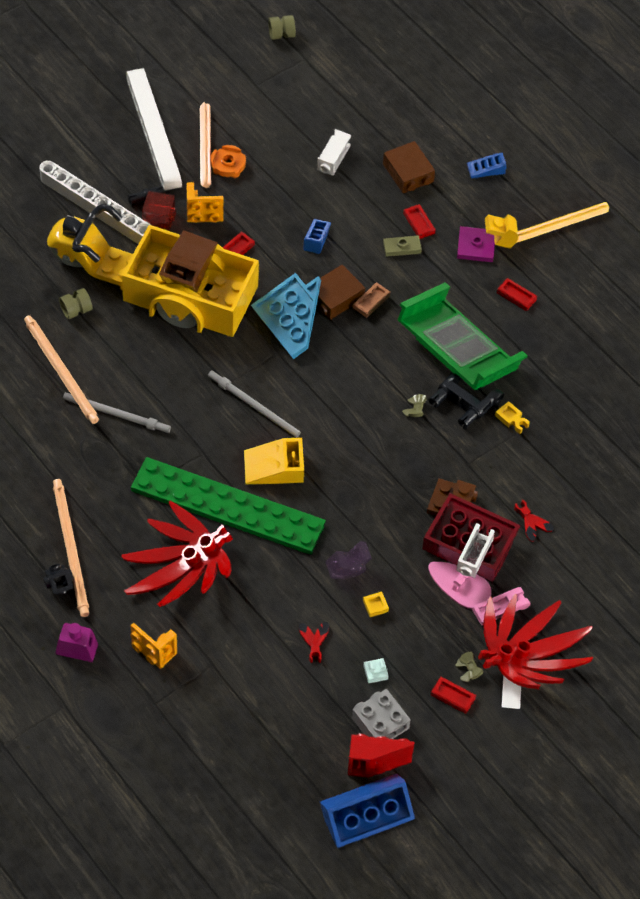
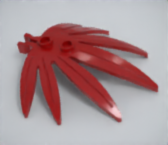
M169 501V505L178 519L190 531L154 519H147V522L161 534L176 541L190 544L155 548L121 555L125 561L143 564L163 563L178 559L124 591L127 595L145 593L167 586L185 576L157 603L158 607L176 600L188 591L199 579L206 566L201 587L202 594L206 593L212 586L217 574V564L219 571L225 578L230 576L232 569L229 557L221 548L224 543L233 539L225 527L221 525L216 532L210 534L196 517L172 501Z
M517 594L513 595L503 613L498 633L492 596L489 597L485 608L483 626L488 650H481L478 656L479 660L486 659L483 664L484 669L490 666H498L500 672L511 682L522 687L539 689L541 685L535 682L558 684L563 683L565 679L533 671L566 670L587 664L593 660V657L539 660L571 647L592 630V626L565 632L532 643L528 642L552 619L561 605L560 600L535 616L510 641H507L514 620Z

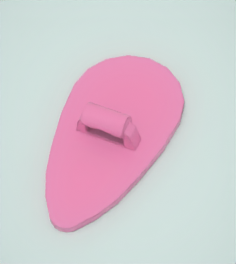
M431 562L428 566L434 582L453 601L464 608L472 609L473 606L488 600L491 596L489 582L477 574L475 578L464 576L456 571L457 565L446 562Z

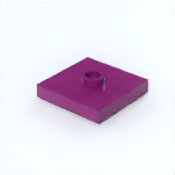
M460 226L457 258L493 262L494 235L487 234L486 229Z

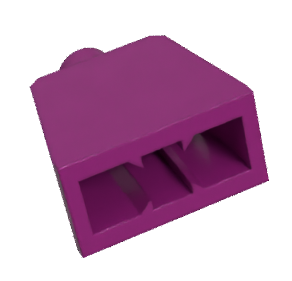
M64 623L55 654L93 662L98 647L93 630L82 627L77 623Z

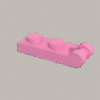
M521 587L492 598L496 620L502 618L514 594H517L515 612L524 610L531 605L528 598L523 596L524 592ZM488 600L472 608L481 626L484 625V613Z

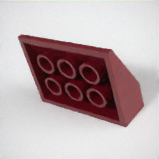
M449 493L424 536L422 549L457 565L476 523L480 525L479 533L485 536H489L492 529L495 531L493 542L482 561L477 575L493 582L504 563L520 525ZM476 542L467 562L475 565L484 545Z

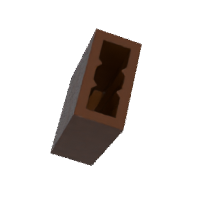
M415 141L384 152L383 165L402 193L413 191L416 188L434 182L435 169Z
M342 264L320 278L321 286L317 307L321 314L326 315L331 320L352 307L365 293V287Z

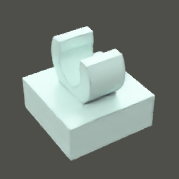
M383 658L364 662L363 666L368 683L388 680V672Z

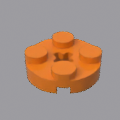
M224 145L222 149H215L211 154V167L214 174L236 178L245 169L246 156L236 146Z

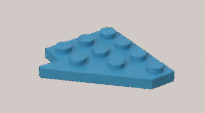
M294 273L251 305L292 359L299 356L309 347L321 286L319 276L305 285L299 276Z

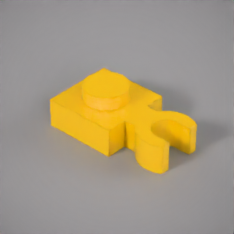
M509 401L495 413V416L508 428L511 425L515 426V431L519 434L523 430L520 425H524L526 428L529 427V421L521 418L522 412Z

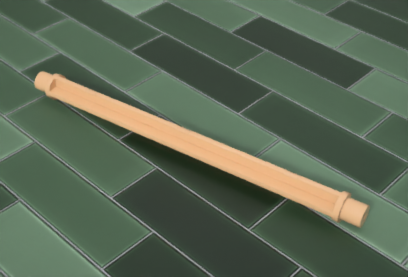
M26 316L24 318L26 327L38 342V345L57 371L80 409L92 424L97 423L99 418L88 399H86L84 393L36 320L31 316Z
M56 479L53 481V492L58 506L69 566L74 578L73 585L77 608L80 611L81 617H87L89 615V604L84 589L64 492L65 488L62 485V481Z

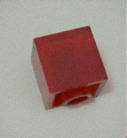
M148 191L142 210V219L152 226L170 231L176 216L175 195Z

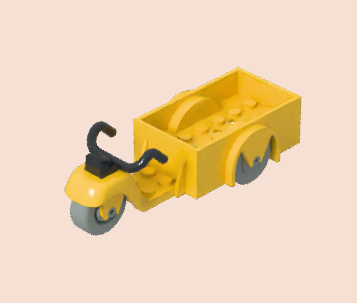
M101 204L94 208L85 220L67 215L65 218L60 219L50 231L47 245L58 260L72 267H83L92 277L120 286V289L123 290V301L149 309V316L151 317L154 316L157 310L164 320L177 327L191 328L197 324V332L199 333L202 332L203 328L233 337L258 288L259 260L225 250L218 244L197 293L183 285L162 281L159 273L167 255L180 235L149 225L133 254L110 247L98 228L92 223L103 211L108 212L117 222L121 221L123 216L108 204ZM154 266L160 267L157 274L151 273ZM207 283L213 285L209 291L204 290Z

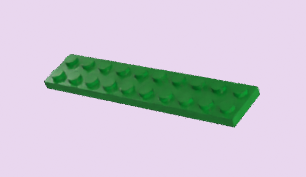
M148 457L143 462L131 486L132 492L166 504L172 501L188 512L312 555L326 524V520Z

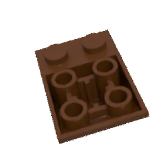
M183 230L161 268L159 275L162 281L183 285L197 293L218 242Z

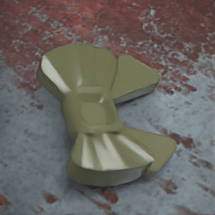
M417 394L407 400L414 407L402 411L406 417L423 416V404L427 401V397L423 394Z
M472 652L464 653L458 659L456 667H467L468 669L460 678L462 681L469 682L470 679H476L483 674V670L475 663Z

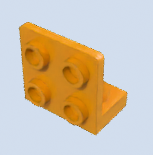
M194 182L187 183V222L223 221V196L198 197V190H194Z
M135 623L130 625L133 649L138 653L144 654L151 665H156L161 669L177 654V634L171 629L166 634H161L157 642H155Z

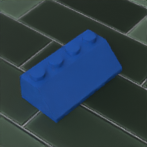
M398 774L320 802L325 822L337 848L415 819L406 782Z

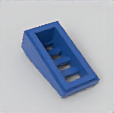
M497 153L468 162L467 167L471 178L505 174L506 162L503 153Z
M314 219L304 238L303 249L320 254L331 223Z

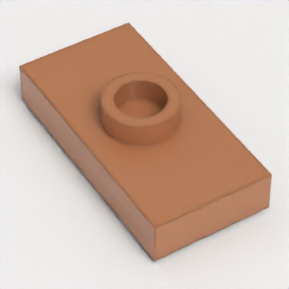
M376 282L353 304V309L367 318L390 297L391 292Z

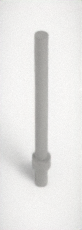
M214 371L209 372L208 377L217 382L220 388L228 390L297 438L301 432L235 387L229 379L221 377Z
M64 393L63 400L78 404L71 394ZM88 400L94 410L144 425L147 429H157L169 433L171 430V426L160 423L157 419L151 417L147 419Z

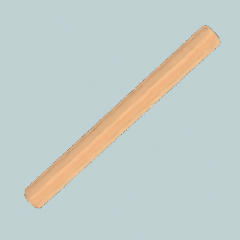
M204 102L200 106L201 186L209 188L211 185L210 104Z

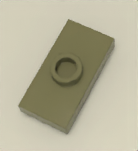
M419 236L383 239L386 257L421 254L422 249Z

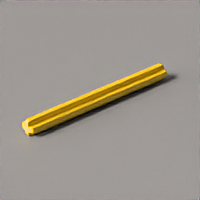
M603 202L518 231V241L516 243L609 211V205L607 202Z

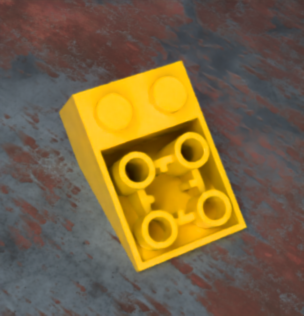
M282 438L244 450L246 484L304 482L302 438Z

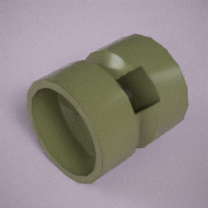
M293 15L283 16L282 19L279 17H269L268 25L271 40L281 39L282 36L285 38L295 37L296 31Z
M84 288L74 291L73 295L66 294L59 297L61 309L68 320L78 316L79 312L84 314L93 310L90 297Z

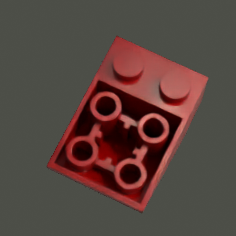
M365 734L352 735L347 775L368 778L409 764L412 761L414 742L403 738L395 740L385 736L368 737Z

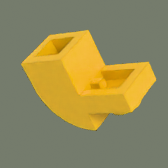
M489 214L486 216V233L494 235L495 245L511 249L518 241L516 219L511 215H507L505 218Z

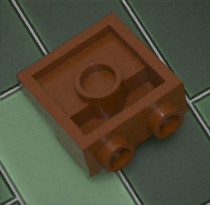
M439 478L428 505L427 513L437 516L449 493L468 502L475 503L478 496V491H475L476 485L461 480L453 483Z

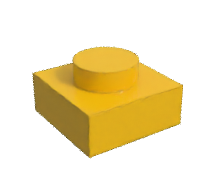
M382 592L363 597V603L369 617L389 612V607Z

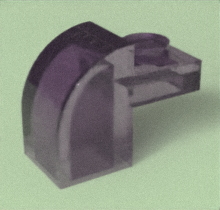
M360 541L349 552L336 551L326 561V565L331 578L348 579L367 570L365 565L372 557L367 543Z

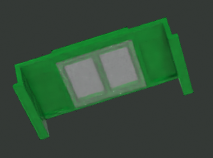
M447 283L438 285L400 303L402 310L398 321L454 374L456 373L474 390L482 388L517 370L521 361L528 356L521 351L510 357L445 299L450 289Z

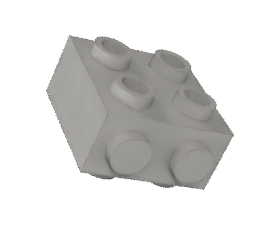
M387 689L374 693L366 702H359L353 708L352 713L353 721L368 737L385 736L393 739L410 727L411 719Z

